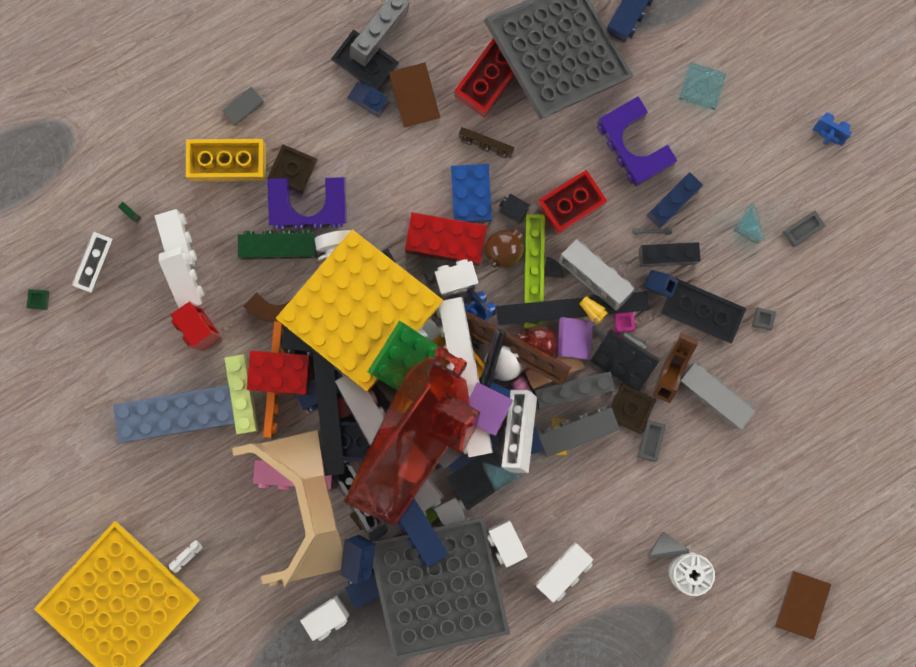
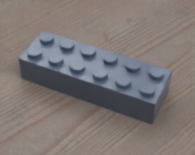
M229 385L113 404L119 443L235 425Z

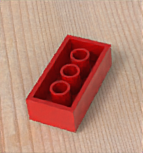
M494 38L454 90L455 98L483 118H486L515 78Z
M411 212L405 253L454 262L467 259L468 262L472 261L473 265L480 266L487 225Z

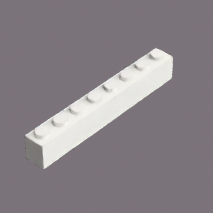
M459 297L444 300L436 310L438 319H442L443 326H440L441 337H445L446 345L443 348L445 357H449L450 364L447 365L449 376H453L454 384H451L453 396H457L458 403H455L456 414L461 416L477 382L479 383L464 302L463 298ZM461 419L462 422L459 423L460 434H464L465 442H462L464 454H468V457L493 453L490 433Z

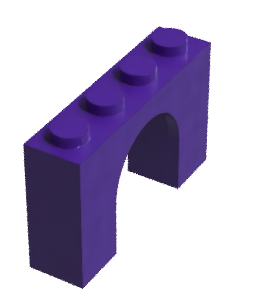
M639 96L599 118L597 122L599 133L602 136L605 135L608 140L606 142L611 152H615L619 166L621 168L624 167L627 172L626 177L631 184L634 183L635 187L675 165L678 161L668 145L648 156L633 155L624 146V130L646 117L648 113Z
M346 177L325 178V204L321 211L313 216L301 215L293 209L289 198V179H267L269 225H274V229H285L286 225H293V228H305V224H312V228H324V224H331V227H343V224L347 223Z

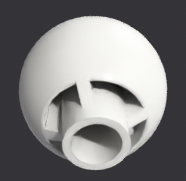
M502 346L493 376L501 381L512 380L522 370L526 369L525 365L517 361L516 357H519L518 354H513L510 351L511 348L507 346Z

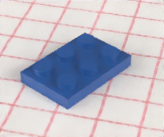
M489 164L451 166L454 220L465 222L492 221Z

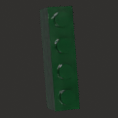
M283 230L281 234H274V231H262V234H255L254 231H243V234H238V258L241 260L317 258L314 239L317 236L311 230H301L300 233Z

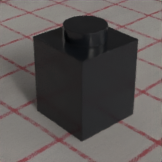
M511 193L508 198L504 196L499 205L501 207L500 213L518 224L521 223L530 204Z

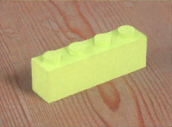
M244 354L226 357L225 364L236 434L258 432L259 427L253 391L246 390L249 368L248 357Z

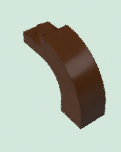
M256 292L243 307L257 318L274 323V321L279 322L276 317L289 302L282 305L270 304Z
M683 333L679 335L664 362L652 396L671 403L678 391L685 367L698 346L699 340Z

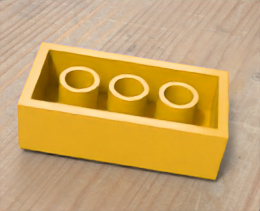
M186 139V178L190 182L266 181V143L263 139Z

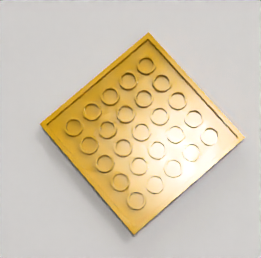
M352 229L279 313L276 319L368 393L378 381V378L367 371L399 320L419 332L443 303V299Z
M114 521L34 610L95 667H140L201 599L117 521Z

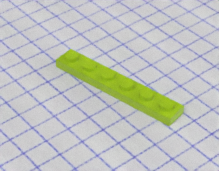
M525 215L524 303L544 301L545 215ZM544 321L523 323V329H543Z

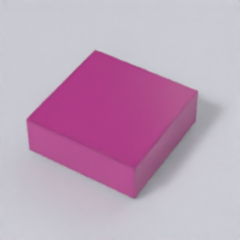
M633 312L614 314L616 333L636 331Z

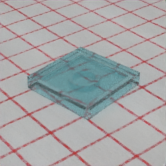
M690 62L679 99L715 110L726 73Z

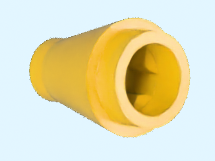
M588 296L579 304L591 321L597 324L608 314L605 311V307L591 300Z

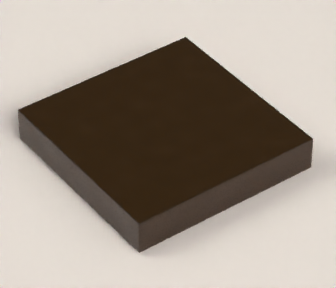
M282 144L267 178L289 179V189L303 194L318 159Z
M621 383L610 408H612L619 425L641 434L657 399Z

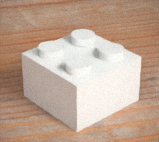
M467 259L456 262V266L449 267V265L438 267V271H435L436 281L442 298L466 292L470 288H478L479 283L473 262H468Z
M509 519L488 529L489 534H487V538L492 547L496 545L498 551L495 554L500 564H505L507 568L528 557Z
M336 595L305 615L300 622L312 641L317 638L321 641L331 633V629L335 628L338 630L343 627L350 614L339 596Z

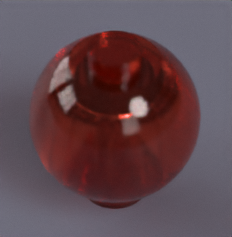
M537 325L530 327L524 334L519 333L517 336L518 339L553 358L558 354V338L554 331L546 326Z

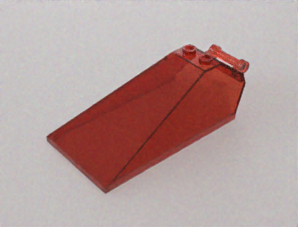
M440 345L435 350L434 358L428 356L411 368L400 384L343 501L344 503L392 525L398 522L475 411L471 408L466 379L461 377V374L467 367L466 360L456 357L446 347ZM445 359L454 364L453 370L442 364Z

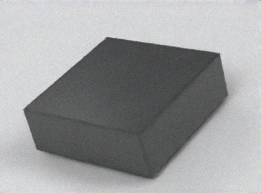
M757 307L752 327L771 331L776 312Z

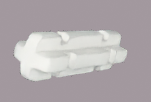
M197 540L193 541L190 544V548L187 547L176 557V561L173 560L169 564L171 571L174 573L182 569L181 566H185L195 556V553L202 550V545Z

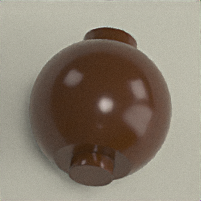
M512 228L510 231L500 230L493 233L485 244L487 262L494 268H510L516 265L523 254V244L521 241L524 239V236L515 228Z

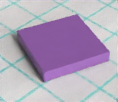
M565 317L560 318L557 356L591 360L593 322Z
M477 382L460 419L496 436L513 400Z

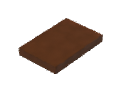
M426 62L389 72L404 128L440 118Z
M793 571L775 627L814 640L831 584Z

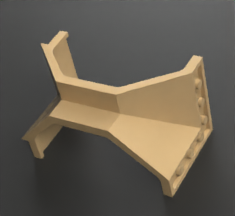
M320 430L261 444L252 443L232 448L234 456L256 454L295 485L305 528V538L286 570L261 576L262 584L268 583L269 587L281 584V582L286 587L292 581L341 570L344 548L336 526L326 483L320 444Z

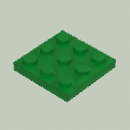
M399 320L367 372L413 399L443 351V348Z

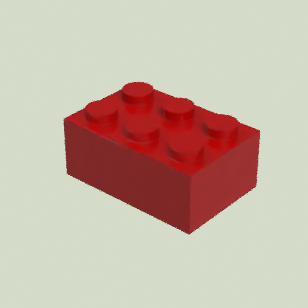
M586 169L539 199L537 205L558 236L605 206L607 199Z
M191 301L170 314L173 318L171 321L172 325L177 331L180 330L184 334L182 339L188 347L191 346L196 350L205 351L222 339L204 310Z
M250 351L246 390L308 395L312 357L299 354Z

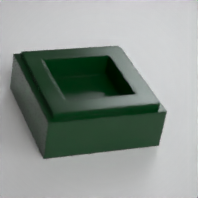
M123 201L118 206L134 222L141 218Z
M28 289L26 308L48 310L49 291Z

